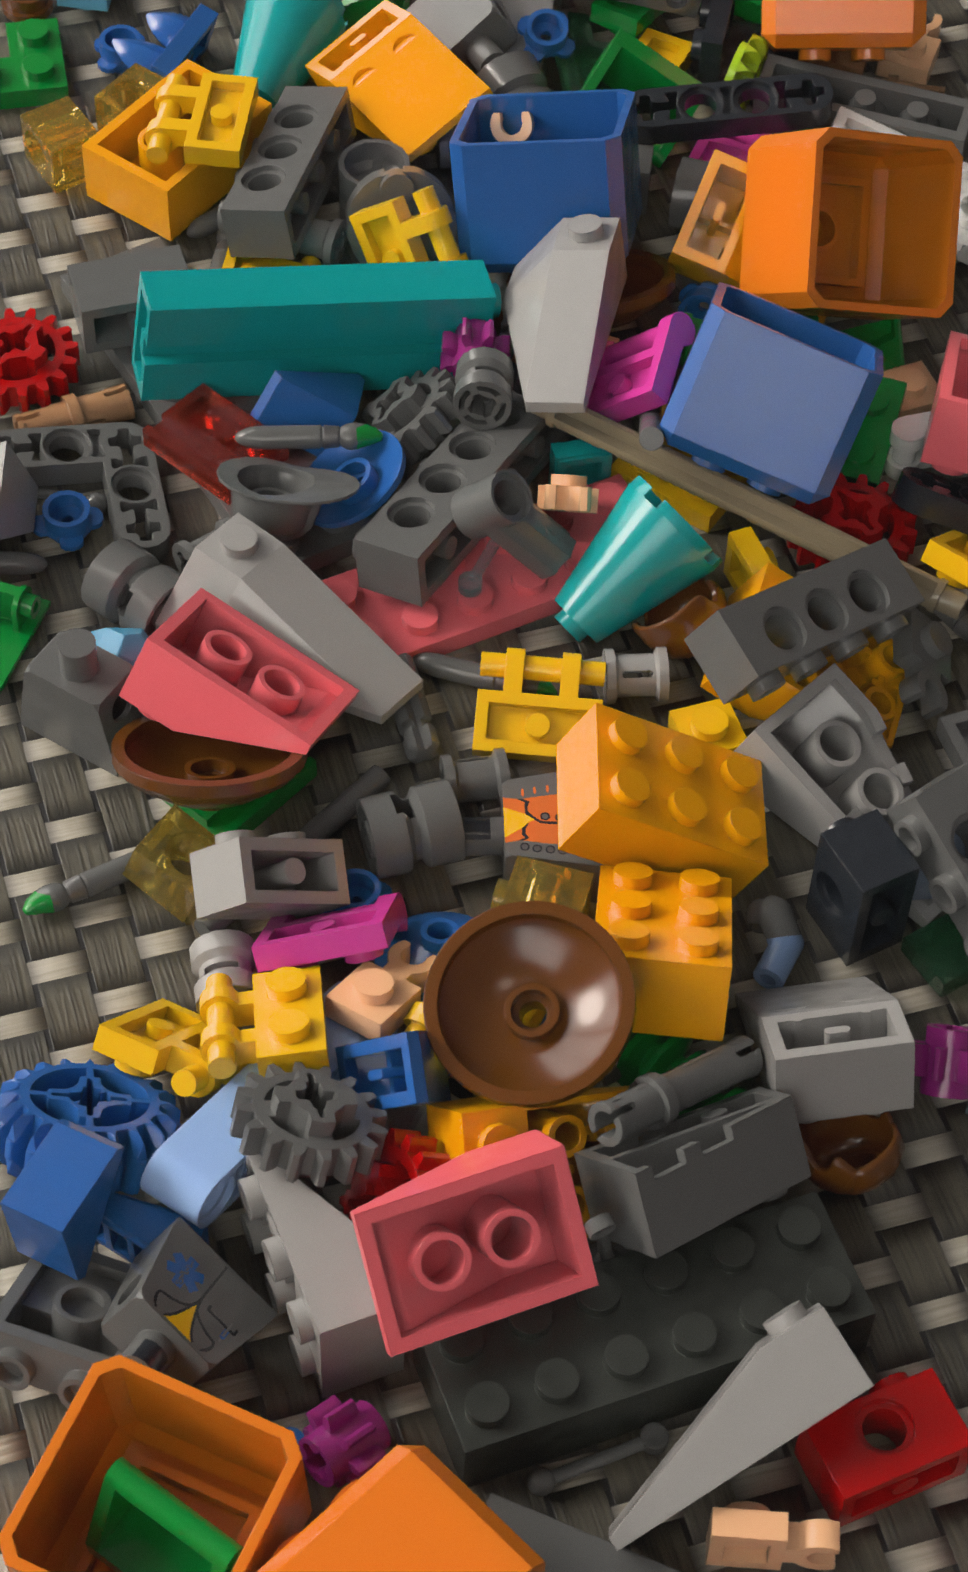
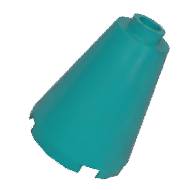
M246 0L233 75L257 77L258 96L271 102L272 108H274L286 86H304L311 78L305 65L347 31L348 21L344 23L342 17L345 12L342 1Z
M640 475L628 484L554 599L562 608L555 616V619L579 643L587 635L596 643L600 642L712 573L723 562L712 551L713 549L666 500L661 501L651 490L653 487Z

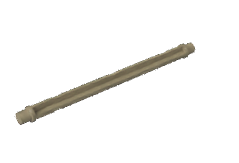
M586 408L585 413L530 412L545 419V425L551 428L556 427L597 448H602L614 454L617 458L730 513L733 512L747 521L829 561L869 545L723 473L702 467L690 457L663 444L655 451L645 450L639 442L638 432L589 408ZM900 560L925 599L920 605L932 614L936 610L958 620L968 601V595L948 586V580L944 578L939 579Z

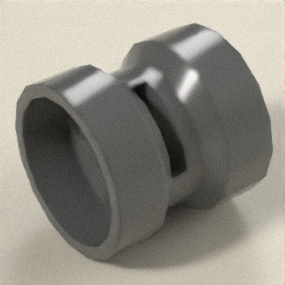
M478 347L467 351L458 360L452 407L455 416L462 424L472 429L488 430L502 425L510 416L515 370L512 361L505 353L496 348Z

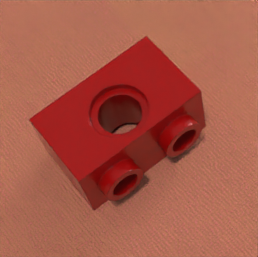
M932 1367L910 1377L906 1372H897L877 1382L867 1395L846 1403L800 1433L794 1454L829 1519L840 1522V1527L964 1474L968 1465V1428ZM871 1433L885 1435L894 1442L897 1448L892 1450L875 1448L868 1443L864 1436Z

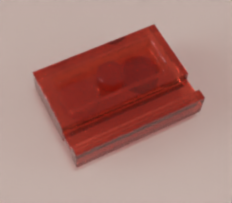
M204 383L161 414L162 421L156 426L152 427L148 424L142 429L144 446L228 505L231 504V490L219 482L216 474L221 463L241 457L268 458L284 462L289 458V449H250L238 444L234 438L236 433L245 428L262 426L263 424Z

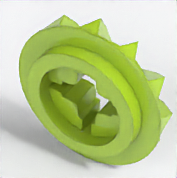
M756 34L751 36L748 43L742 41L732 59L724 81L759 78L769 50L767 41ZM747 100L740 105V107L744 111L747 107V104H749L750 100Z

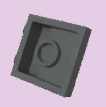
M92 1252L85 1277L76 1280L30 1258L0 1302V1386L12 1391H21L27 1388L28 1385L57 1394L62 1404L69 1408L92 1364L122 1354L103 1335L101 1323L131 1264Z

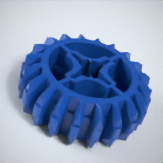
M66 1058L62 1059L59 1065H50L45 1062L37 1063L34 1070L22 1069L16 1071L14 1079L2 1082L0 1090V1163L7 1165V1174L18 1177L54 1123L64 1118L124 1146L109 1199H112L114 1193L119 1191L129 1195L138 1194L141 1187V1178L149 1160L155 1151L182 1126L180 1123L181 1110L176 1107V1096L168 1091H164L161 1082L155 1079L144 1080L143 1077L127 1074L119 1070L114 1063L108 1066L94 1064L91 1059L86 1063H72Z

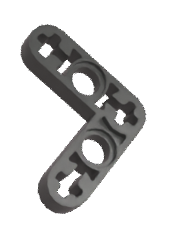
M112 422L0 430V442H8L38 487L102 482L104 495L107 498V510L114 541L122 538L131 540L155 556L159 563L165 560L169 553L171 525L152 439L143 427L130 422ZM64 448L77 451L81 457L75 461L65 462L55 459L51 454L56 450ZM121 449L128 450V453L132 456V464L123 466ZM34 454H40V461H34ZM138 487L145 490L149 496L143 500L132 501L123 498L118 492L124 488ZM145 522L144 530L148 541H140L139 535L135 533L136 523Z

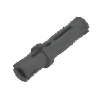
M738 1035L727 1043L662 1074L648 1072L634 1079L635 1081L630 1084L627 1091L608 1100H601L591 1106L588 1112L590 1130L592 1133H595L610 1124H615L616 1128L601 1134L597 1138L606 1147H614L647 1128L659 1131L671 1125L672 1121L677 1119L679 1112L744 1080H750L758 1076L763 1069L762 1053L758 1048L739 1057L737 1053L751 1047L755 1042L745 1035Z

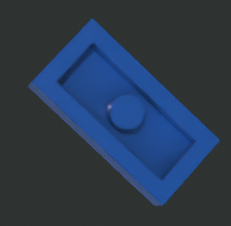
M202 3L199 4L190 17L174 12L147 13L146 19L149 28L164 47L138 39L113 38L112 44L121 61L133 74L146 82L143 95L186 59L197 63L208 48L219 13Z

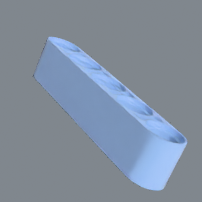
M338 981L324 993V1005L325 996L342 981ZM326 1017L331 1078L340 1082L335 1047L369 1039ZM257 1063L246 1065L155 1151L143 1172L140 1182L141 1189L200 1229L214 1222L240 1196L237 1180L247 1177L246 1156L239 1152L242 1139L230 1136L229 1131L232 1123L230 1115L238 1086L245 1087L249 1073L259 1074Z

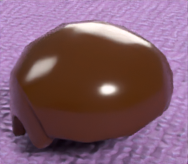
M700 579L643 614L644 626L638 621H633L631 627L653 651L655 647L664 646L667 649L668 659H689L694 655L684 639L717 610L728 606L725 592L713 580Z
M889 1111L881 1113L880 1117L865 1114L799 1124L811 1176L808 1179L817 1187L830 1193L855 1196L875 1190L894 1176L905 1151L902 1136L896 1123H893V1117Z

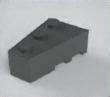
M756 1087L678 1115L671 1125L659 1131L647 1128L614 1147L598 1144L574 1153L590 1219L602 1213H610L616 1225V1229L609 1234L610 1240L623 1245L624 1249L635 1250L656 1259L760 1203L783 1197L788 1193V1188L811 1176L792 1095L762 1087Z

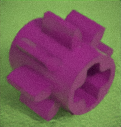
M465 317L456 328L455 333L444 331L442 334L443 352H441L440 371L446 369L449 373L453 372L455 379L458 360L464 353L473 348H496L509 357L511 356V338L508 335L498 336L494 327V320H469Z
M938 1023L927 1024L925 1040L914 1039V1076L921 1077L919 1092L938 1098L967 1100L968 1027Z
M334 1394L306 1413L310 1424L302 1429L305 1436L299 1440L298 1446L306 1469L320 1485L327 1488L335 1485L337 1488H340L346 1483L349 1484L356 1479H360L387 1455L385 1450L391 1445L389 1429L380 1413L367 1401L359 1400L355 1403L354 1400L349 1399L342 1404Z

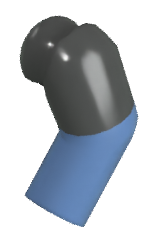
M769 895L765 899H754L746 911L747 923H753L752 931L764 934L768 944L753 971V977L756 982L767 989L784 986L804 947V939L791 905L781 897Z

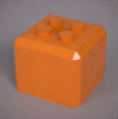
M762 0L761 37L767 41L768 47L773 52H798V60L804 62H829L831 60V52H851V61L885 60V51H906L926 34L927 0Z
M835 127L761 136L748 149L740 289L803 315L864 320L941 318L953 305L963 156L952 141ZM820 220L822 224V235L820 240L818 241V230Z
M120 1354L93 1363L0 1533V1549L9 1572H115L89 1552L85 1541L105 1474L118 1458L123 1457L244 1547L232 1572H257L271 1559L277 1548L287 1538L303 1530L312 1512L303 1458L294 1432Z
M397 1445L360 1479L347 1484L334 1497L328 1508L303 1531L296 1532L287 1538L277 1548L271 1559L257 1572H545L546 1562L426 1446Z

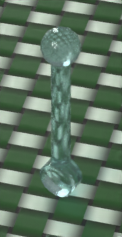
M492 539L489 540L473 569L459 576L458 590L461 595L471 598L481 593L482 576L500 547Z

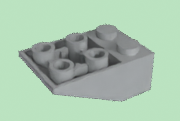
M866 976L735 993V1002L746 1036L755 1042L750 1047L751 1051L759 1048L762 1053L763 1069L759 1075L763 1087L792 1095L799 1124L865 1114L877 1115L887 1111L914 1108V1038L898 999Z
M245 1155L247 1177L237 1180L240 1197L246 1213L240 1215L243 1232L252 1254L264 1253L270 1271L264 1274V1281L274 1311L277 1315L288 1312L294 1334L288 1335V1341L301 1377L313 1374L322 1398L404 1370V1353L393 1357L387 1354L353 1222L299 1179L294 1183L287 1182L285 1169L277 1166L273 1170L264 1172L259 1169L262 1159L261 1155Z

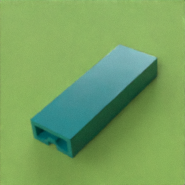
M483 260L140 271L131 362L141 401L261 395L275 370L356 373L365 380L363 390L389 389L391 383L401 377L408 376L411 379L418 370H421L424 375L435 366L440 370L441 352H443V332L451 331L455 333L456 328L465 317L469 320L482 319L485 321L498 318L501 312V292L497 283H491Z

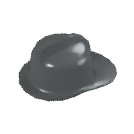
M233 458L221 463L216 472L219 482L231 490L233 516L239 512L281 541H289L303 536L313 528L322 504L346 500L357 494L361 487L357 478L344 472L294 466L268 458Z

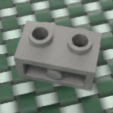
M233 830L216 834L215 845L189 853L197 919L270 920L271 917L288 914L295 916L297 919L350 905L342 839L306 838V833L299 831L283 832L268 837H255L253 830Z

